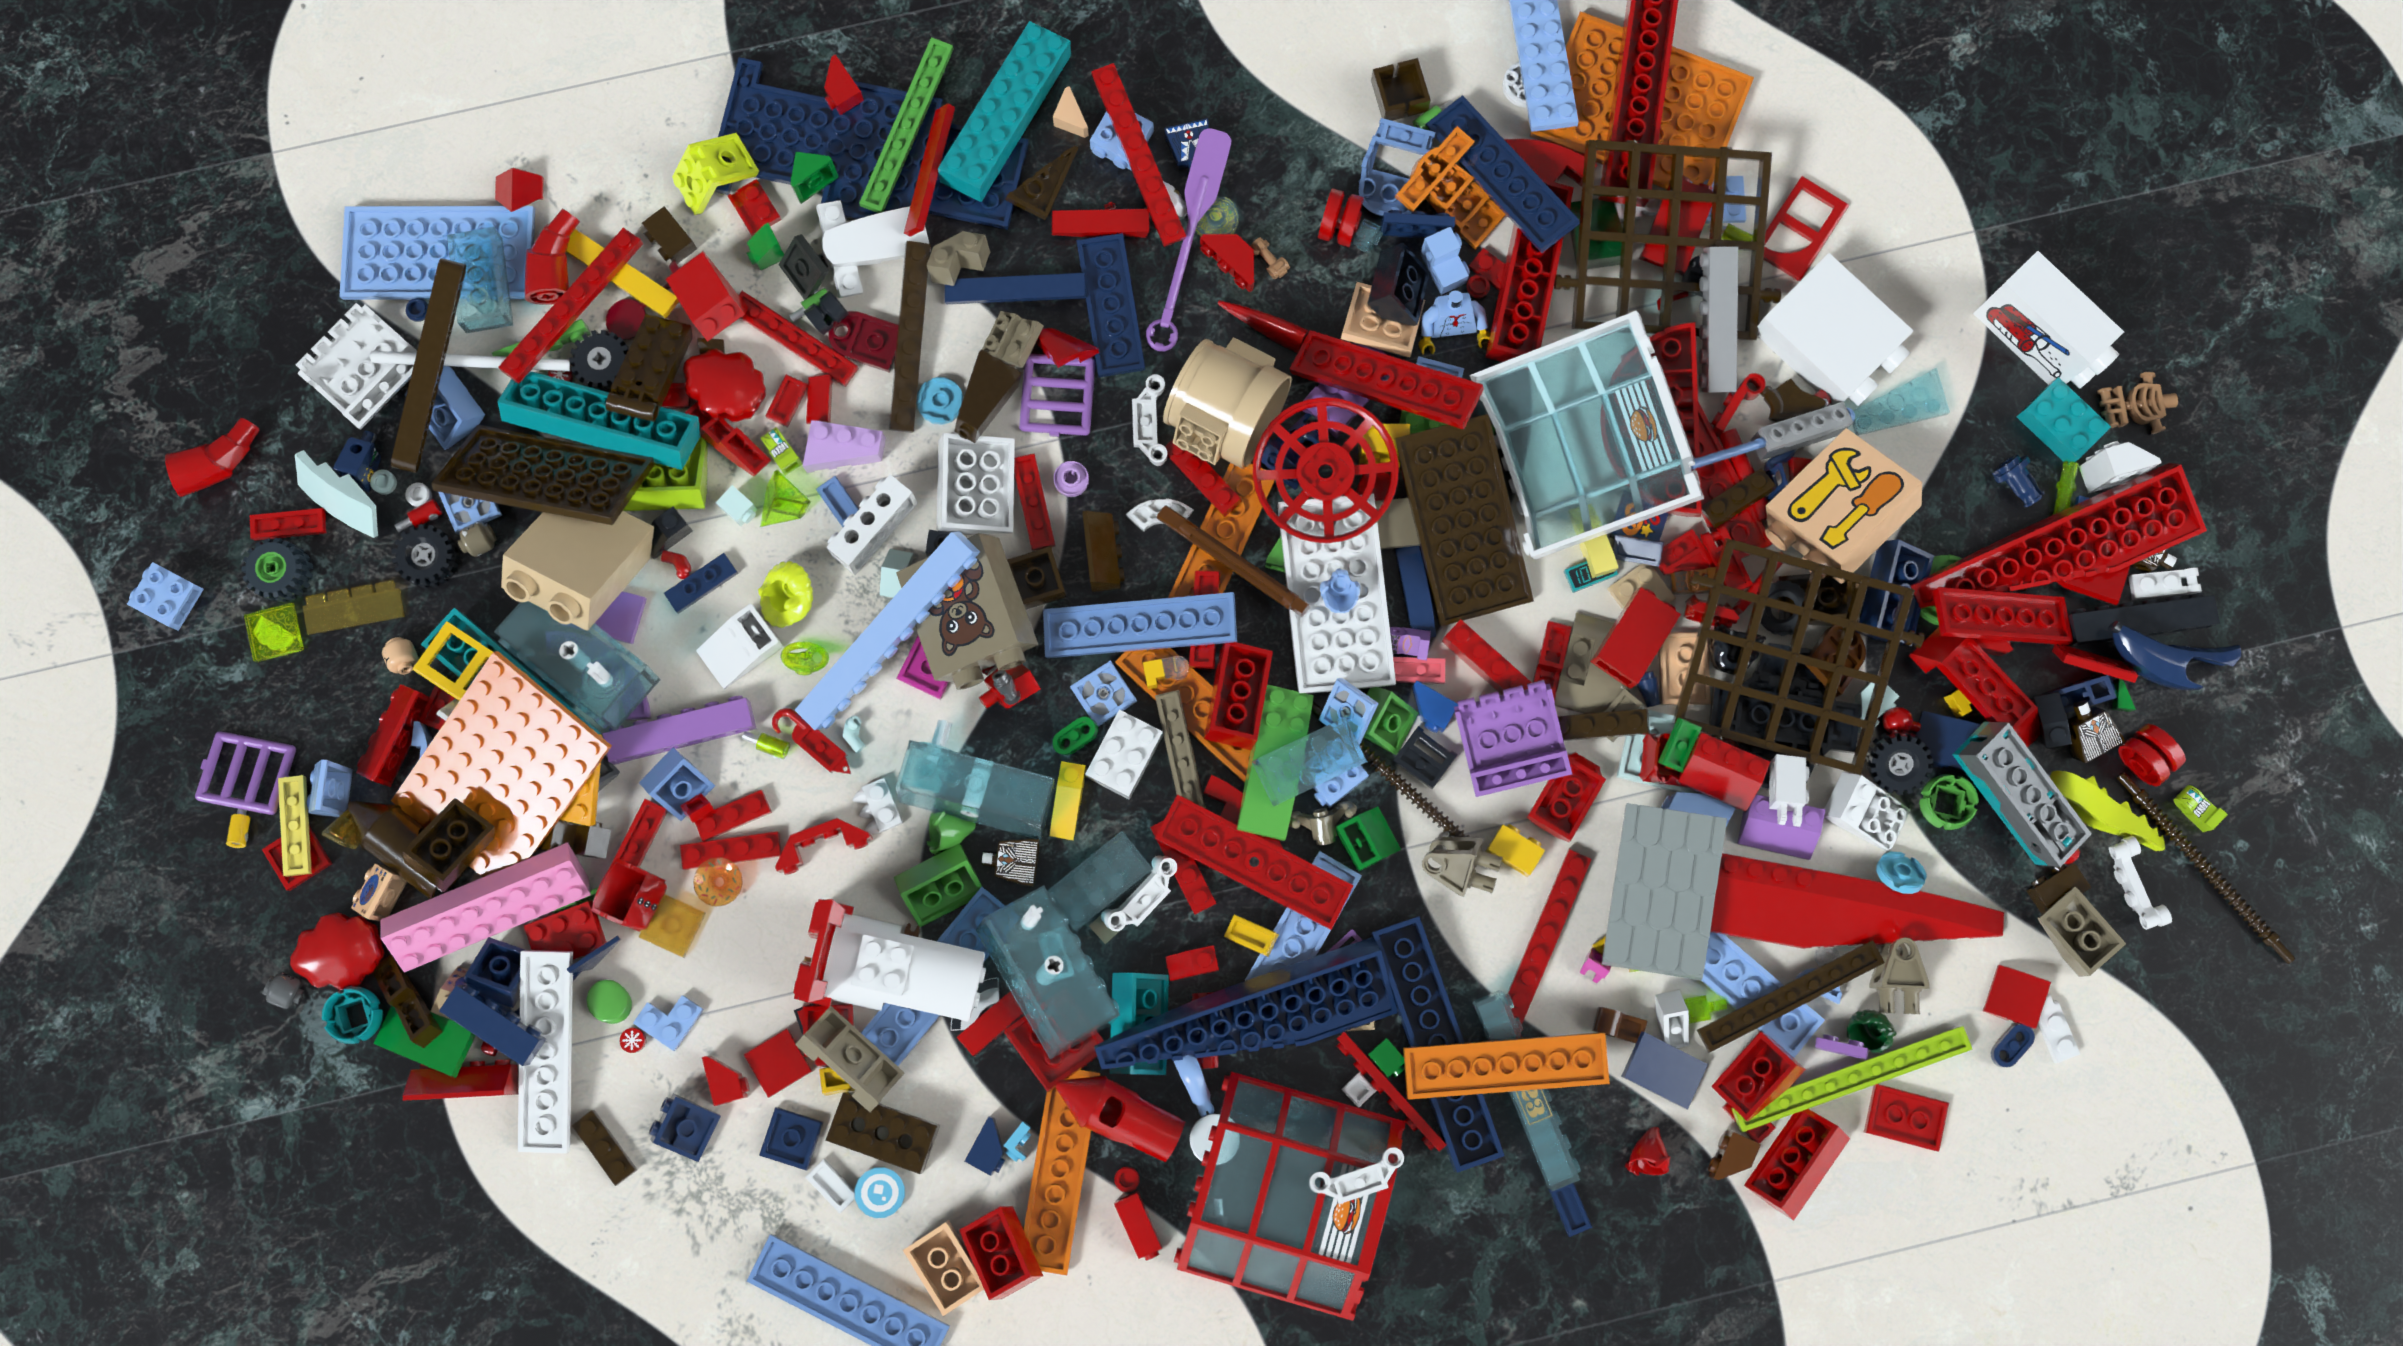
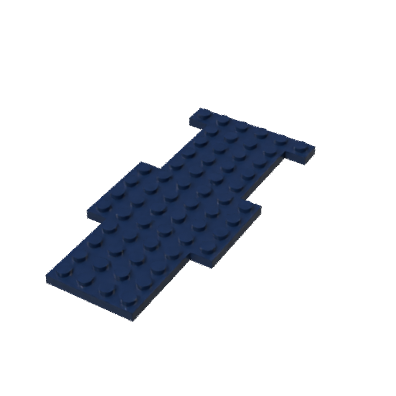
M739 57L718 137L737 133L759 169V173L755 178L791 185L796 152L830 156L839 178L820 190L823 191L821 204L841 200L845 219L852 221L878 214L861 207L859 203L907 92L854 81L860 89L864 101L840 115L836 108L831 110L825 97L758 84L763 67L762 62ZM932 98L884 212L911 206L935 110L943 106V99ZM951 124L942 161L964 126ZM1020 138L982 202L941 183L938 173L928 213L1008 230L1014 204L1006 201L1005 198L1009 192L1014 191L1019 186L1029 144L1028 139ZM722 156L724 161L732 163L728 157ZM732 183L717 186L714 192L729 195Z

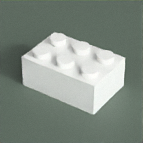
M1119 709L1085 773L1086 778L1130 800L1163 737V731Z

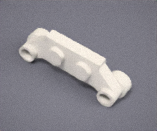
M1157 374L1149 376L1146 380V388L1138 398L1132 399L1134 447H1139L1155 466H1161L1167 460V449L1157 442L1156 400L1165 389V381ZM1153 386H1158V387H1159V388L1156 389V390H1155V389H1152ZM1155 455L1162 456L1160 459L1154 458Z
M2131 835L2121 839L2120 843L2110 846L2109 853L2115 861V865H2113L2115 878L2119 884H2122L2126 903L2140 916L2139 920L2143 928L2147 930L2157 925L2162 927L2171 923V914L2166 906L2152 907L2131 860V857L2141 853L2137 839Z
M1155 856L1152 860V873L1117 909H1106L1102 912L1101 919L1106 927L1112 931H1120L1128 924H1134L1138 927L1171 891L1168 888L1169 877L1173 876L1177 870L1175 860L1168 856Z
M1389 1148L1383 1153L1379 1163L1332 1179L1324 1172H1316L1310 1177L1309 1186L1312 1191L1336 1198L1338 1204L1389 1188L1387 1182L1394 1170L1403 1164L1404 1155L1398 1148ZM1389 1154L1395 1156L1394 1163L1388 1161ZM1316 1178H1320L1323 1181L1321 1188L1316 1187Z

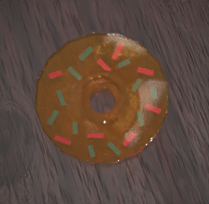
M721 857L711 858L703 862L696 870L693 879L694 890L698 898L704 903L715 907L725 906L734 901L740 894L743 885L742 873L738 866L729 859ZM719 877L724 880V884L721 887L716 885V879Z

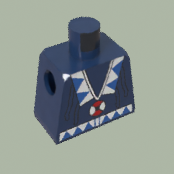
M1208 118L1164 128L1165 141L1178 169L1189 168L1190 170L1199 135L1203 130L1209 128Z

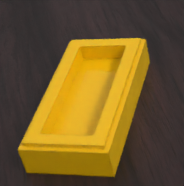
M1235 914L1224 935L1226 939L1269 957L1279 936L1276 932Z

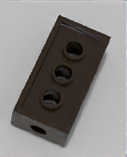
M843 1092L825 1141L914 1173L922 1174L940 1125L880 1103L869 1112L851 1096L852 1093ZM858 1117L865 1121V1128L861 1132L854 1125ZM881 1126L887 1127L889 1131L886 1140H882L878 1136V1129ZM904 1134H908L912 1138L913 1142L910 1148H905L901 1143V1138Z

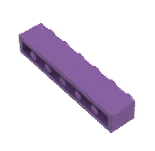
M734 696L729 698L726 703L710 702L705 704V708L702 709L686 708L681 710V714L678 715L662 714L657 716V720L648 722L647 719L635 721L633 726L626 728L623 725L611 727L609 732L602 733L603 739L612 745L607 752L608 762L615 765L667 752L673 747L679 749L755 730L757 728L751 702L747 698H743V696Z

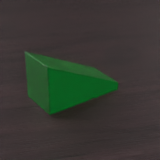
M2123 679L2113 680L2117 698L2112 700V710L2126 712L2136 710Z

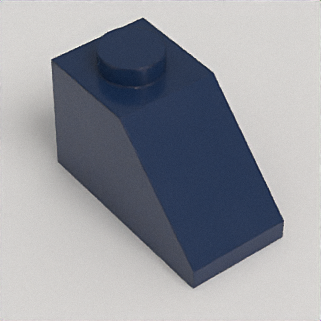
M988 1116L964 1161L990 1176L993 1175L994 1171L999 1173L1006 1161L1002 1158L1005 1152L994 1117Z

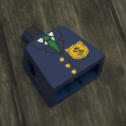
M364 431L360 440L352 437L347 440L333 469L339 477L349 474L364 492L369 493L371 489L370 479L377 471L381 455L374 446L378 436L370 431Z

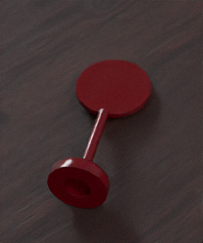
M676 260L672 261L669 265L672 273L682 267ZM668 283L663 286L666 290L671 288ZM622 299L614 303L606 315L608 331L615 333L622 340L635 338L646 314L644 308L647 306L632 299Z

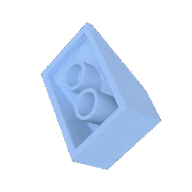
M328 760L317 762L310 775L312 790L307 798L308 813L318 816L346 818L353 769Z

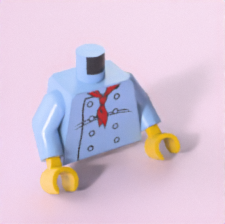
M1452 291L1449 295L1438 296L1433 306L1422 315L1421 336H1423V339L1418 344L1422 354L1424 355V349L1429 346L1431 354H1434L1435 346L1430 339L1431 336L1432 338L1477 333V330H1479L1477 335L1478 345L1482 348L1481 341L1483 339L1489 340L1490 333L1486 330L1488 323L1485 309L1477 301H1471L1469 293Z

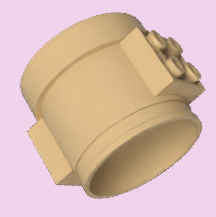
M1234 337L1226 348L1214 344L1209 339H1204L1194 349L1184 364L1166 403L1163 421L1167 425L1176 427L1173 444L1214 465L1221 457L1241 469L1247 468L1254 459L1256 446L1262 433L1283 409L1291 386V376L1274 368L1275 358Z

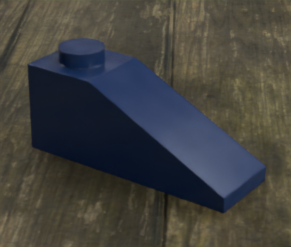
M2102 673L2082 678L2043 693L2058 691L2065 713L2074 711L2073 704L2081 700H2087L2089 706L2117 698V692L2111 676Z

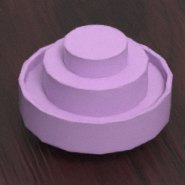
M1067 461L1056 468L1054 484L1057 491L1062 495L1076 497L1086 490L1089 484V476L1082 464L1075 461Z

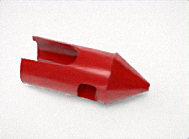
M1106 1075L1058 1080L1055 1086L1081 1128L1085 1127L1112 1141L1127 1144L1164 1162L1171 1156L1183 1131L1185 1121L1147 1102L1136 1092L1108 1079Z

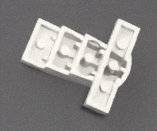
M841 200L822 203L816 206L823 233L821 242L822 254L825 262L832 269L839 298L863 293L857 266L904 259L906 241L929 244L925 227L924 231L911 237L904 234L910 207L890 210L846 223Z

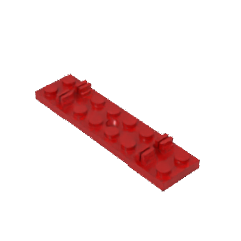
M1312 330L1306 336L1290 367V372L1293 375L1463 430L1484 390L1483 384L1433 370ZM1385 375L1390 376L1386 381L1381 380V377Z
M1178 794L1155 837L1159 842L1329 930H1332L1354 886L1253 833L1237 830L1236 824ZM1252 857H1256L1259 860L1258 866L1253 867L1250 865L1249 861Z

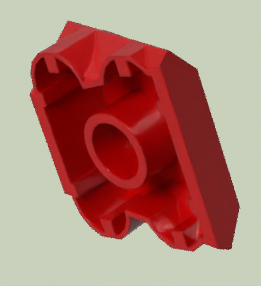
M1695 594L1685 601L1686 607L1683 617L1701 623L1707 601L1698 599ZM1728 603L1724 605L1717 604L1711 626L1718 622L1730 629L1732 624H1736L1740 617Z
M1647 734L1642 740L1644 744L1641 772L1639 773L1642 781L1686 787L1677 783L1681 772L1658 763L1670 734Z

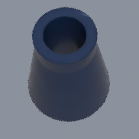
M1655 670L1645 672L1637 687L1646 703V707L1660 705L1659 676H1656Z

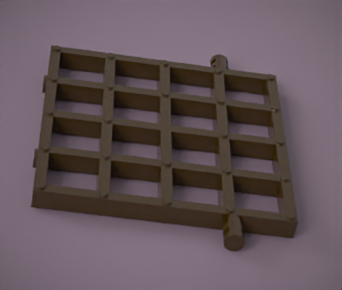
M1587 140L1585 143L1576 276L1571 278L1570 275H1565L1562 278L1561 275L1556 274L1554 289L1560 290L1561 287L1564 290H1570V287L1575 288L1572 329L1587 330L1605 323L1583 321L1586 285L1618 287L1616 318L1628 314L1630 288L1662 290L1659 326L1644 325L1647 334L1661 332L1671 327L1673 291L1703 293V291H1700V283L1674 282L1677 246L1699 248L1738 247V250L1752 251L1749 286H1738V295H1748L1745 331H1737V339L1757 340L1760 300H1763L1764 303H1770L1772 300L1773 303L1777 304L1781 300V289L1775 288L1772 291L1771 288H1765L1764 291L1761 290L1772 152L1733 150L1732 147H1720L1718 149L1638 143L1636 140H1627L1626 142ZM1596 150L1629 153L1626 188L1594 186ZM1640 153L1672 155L1670 191L1638 189ZM1684 156L1716 158L1713 194L1681 192ZM1728 159L1759 161L1756 197L1725 195ZM1593 195L1625 198L1623 233L1590 231ZM1637 198L1669 200L1666 236L1634 234ZM1681 201L1712 203L1709 239L1678 237ZM1724 204L1755 206L1752 242L1721 240ZM1589 240L1622 242L1619 278L1587 276ZM1633 243L1665 245L1662 281L1631 279ZM1630 327L1616 331L1632 333ZM1696 328V337H1699V328Z
M1725 538L1714 578H1708L1706 573H1703L1701 576L1695 570L1690 578L1689 585L1695 586L1699 584V588L1705 589L1707 586L1710 587V592L1672 723L1675 724L1679 717L1702 727L1701 731L1710 733L1715 738L1722 740L1728 738L1789 756L1804 757L1809 764L1816 766L1822 764L1861 775L1900 640H1903L1904 644L1909 646L1914 643V647L1920 648L1924 641V633L1918 632L1916 635L1915 631L1910 629L1907 632L1903 631L1915 590ZM1733 550L1767 559L1757 594L1723 585ZM1778 562L1811 571L1801 606L1768 598ZM1823 574L1856 583L1846 619L1812 610ZM1867 587L1901 595L1890 631L1857 622ZM1720 594L1754 603L1744 639L1710 630ZM1765 606L1799 615L1788 651L1755 642ZM1810 618L1843 627L1833 663L1800 654ZM1854 631L1888 640L1878 675L1844 666ZM1707 638L1741 647L1731 683L1697 674ZM1752 650L1786 659L1776 695L1742 686ZM1797 662L1830 671L1820 707L1787 699ZM1842 675L1875 684L1864 720L1831 711ZM1695 682L1729 691L1719 727L1685 718ZM1739 694L1773 703L1763 739L1729 730ZM1784 706L1817 715L1807 751L1774 742ZM1829 719L1862 728L1852 764L1819 755Z

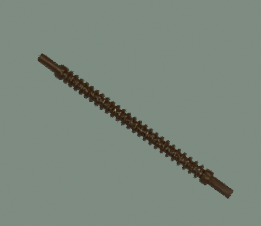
M1313 701L1311 712L1320 718L1323 709ZM1324 724V727H1325L1328 731H1331V730H1332L1331 728H1329L1328 726H1326V725ZM1333 731V735L1337 734L1340 740H1344V745L1349 744L1348 748L1354 749V754L1359 753V758L1363 757L1365 759L1364 763L1369 762L1370 768L1375 767V772L1379 771L1381 773L1380 777L1385 776V781L1389 780L1391 786L1395 785L1396 791L1401 790V795L1405 794L1407 796L1406 800L1411 799L1412 805L1416 804L1417 809L1421 808L1423 810L1422 814L1427 813V818L1431 817L1433 819L1432 823L1437 822L1438 828L1442 827L1444 833L1447 831L1449 833L1448 837H1470L1469 834L1464 835V830L1460 831L1458 829L1459 825L1454 826V821H1449L1448 816L1444 817L1443 811L1438 812V807L1434 808L1432 806L1433 802L1428 803L1427 797L1422 798V793L1418 794L1416 792L1417 788L1412 789L1411 783L1407 784L1406 779L1402 780L1400 778L1401 774L1396 775V770L1390 769L1391 765L1386 766L1385 760L1381 761L1380 756L1376 757L1374 755L1375 751L1370 752V747L1364 746L1365 742L1355 746Z
M2125 772L2120 773L2116 778L2133 795L2132 800L2136 804L2140 803L2141 809H2146L2145 814H2150V819L2156 820L2155 825L2159 824L2160 830L2166 831L2164 833L2166 836L2170 835L2169 840H2174V845L2180 846L2179 851H2184V856L2190 857L2189 862H2195L2194 867H2199V872L2205 873L2204 878H2209L2208 882L2214 883V889L2218 888V893L2224 894V899H2229L2228 904H2233V909L2239 910L2238 915H2243V920L2249 921L2248 926H2253V931L2259 932L2258 937H2263L2262 941L2267 946H2271L2287 964L2292 963L2296 958L2279 941V935L2275 931H2270L2271 927L2265 926L2266 921H2261V916L2255 915L2256 910H2251V905L2245 904L2246 900L2241 899V894H2236L2237 890L2235 888L2231 889L2232 884H2227V879L2221 878L2222 874L2216 872L2217 868H2212V863L2206 862L2207 857H2202V852L2196 851L2197 846H2192V841L2186 840L2187 835L2183 836V831H2178V826L2172 825L2173 820H2168V815L2162 814L2163 809H2158V804L2152 803L2153 798L2149 799V794L2144 789H2140Z

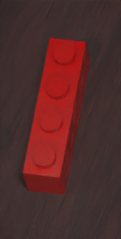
M1461 619L1442 640V643L1501 695H1504L1503 690L1521 685L1523 690L1528 689L1527 684L1532 683Z

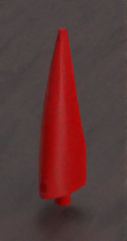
M1218 301V305L1277 344L1296 353L1299 352L1308 335L1307 329L1274 315L1242 305Z

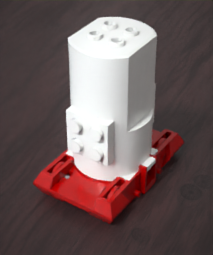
M818 899V902H815L808 933L810 938L817 939L813 957H805L804 961L800 963L794 985V999L828 1007L831 1006V1002L834 1000L879 1011L882 1010L884 1002L964 1021L970 1020L973 1007L977 1008L980 993L977 992L978 985L983 983L986 968H983L984 952L901 934L902 925L854 915L853 906L837 903L833 899Z

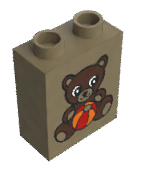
M981 533L967 538L980 551L976 556V563L959 575L961 576L960 581L954 587H949L944 592L945 598L938 605H933L928 610L930 614L922 623L915 625L934 680L954 682L957 690L967 689L983 682L984 677L981 671L995 664L998 671L1020 666L1026 662L1023 652L1038 645L1000 539ZM929 557L896 572L901 588Z

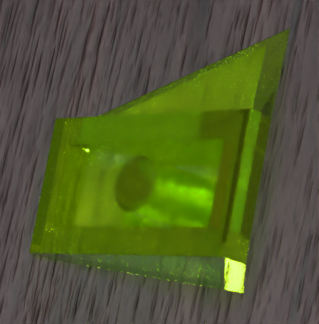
M778 470L774 471L766 487L760 527L801 519L811 503Z

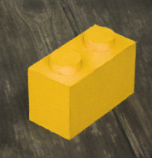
M1511 824L1507 826L1501 825L1485 852L1502 856L1504 864L1526 877L1530 876L1545 852L1541 848L1542 844L1532 837L1526 839L1521 836V831Z

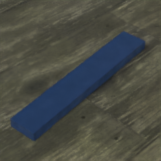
M1085 273L957 279L954 286L945 285L946 305L1086 298Z

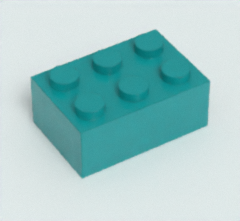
M2059 377L2051 382L2016 416L2068 466L2080 459L2111 428L2105 420Z

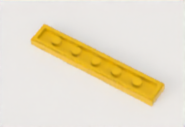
M575 229L570 236L566 252L586 266H589L604 248ZM627 263L610 281L665 319L679 303L674 294Z

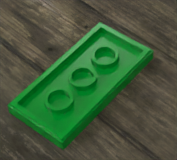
M391 1006L374 1044L456 1078L476 1035L455 1021L431 1012L443 1032L425 1048H422L410 1041L395 1007Z

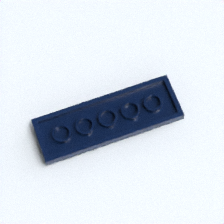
M1123 233L1076 240L1081 272L1086 275V303L1093 346H1096L1099 351L1095 355L1098 377L1144 371L1145 364Z

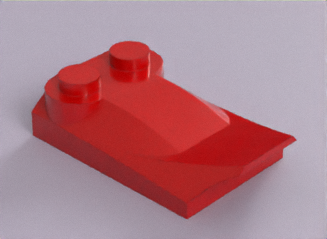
M1576 752L1568 755L1572 774L1548 780L1527 816L1536 826L1566 842H1570L1606 781V778L1601 774L1600 766Z

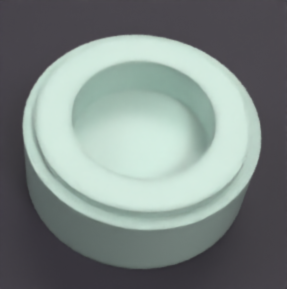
M378 470L371 476L370 485L377 493L387 495L395 490L397 480L391 472Z

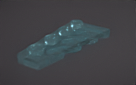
M1937 368L1853 410L1855 413L1853 428L1858 436L1949 414V407Z

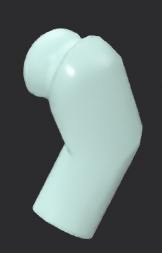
M851 716L845 722L843 737L852 749L858 753L866 745L858 737L861 726L860 718L858 716Z

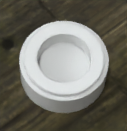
M413 483L407 488L405 496L408 503L418 507L432 499V492L423 483Z

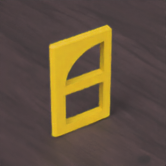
M446 621L417 661L413 670L460 701L466 692L465 689L493 651ZM452 634L478 650L455 683L430 667V664Z

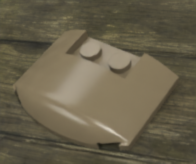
M1580 613L1575 614L1564 665L1556 691L1555 706L1583 714L1602 713L1607 710L1623 689L1630 692L1631 689L1590 662L1614 623Z

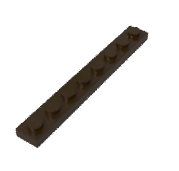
M906 241L889 422V430L914 432L928 278L927 262L930 255V244Z
M1869 941L1697 1029V1032L1708 1053L1885 962L1874 941Z

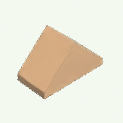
M1070 86L1066 87L1053 115L1054 126L1085 138L1089 136L1087 124Z

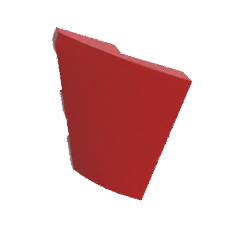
M1053 328L1042 329L1037 339L1038 346L1048 359L1051 358L1058 368L1076 358L1081 363L1099 353L1096 346Z

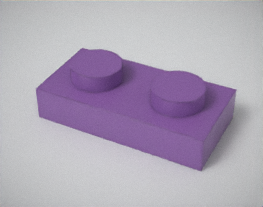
M1823 1034V1038H1816V1049L1865 1060L1868 1057L1869 1050L1863 1047L1864 1043L1849 1040L1848 1044L1838 1042V1037Z

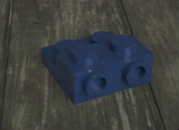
M673 1093L671 1098L666 1097L662 1103L660 1111L663 1114L660 1120H655L651 1125L649 1134L652 1137L650 1140L656 1145L699 1162L721 1115Z

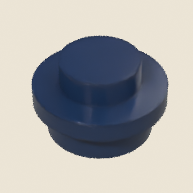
M420 298L410 300L405 309L407 317L414 322L424 321L428 303Z

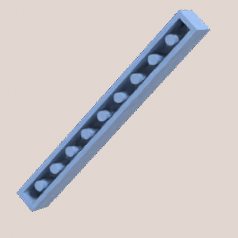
M960 531L951 532L798 705L795 711L814 730L829 728L836 720L834 716L839 711H844L851 704L849 699L866 687L865 681L870 676H875L882 669L881 663L886 658H891L897 652L898 648L896 646L901 641H906L913 634L912 628L917 623H922L929 616L928 610L933 605H938L945 598L944 592L949 587H954L960 581L961 576L959 575L976 563V556L980 551Z

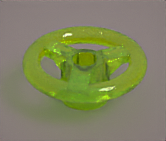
M812 642L791 643L784 647L780 654L781 661L787 668L804 676L823 669L829 662L828 652L822 646ZM796 649H807L799 653H791V651ZM816 652L822 656V660L817 664L812 659Z

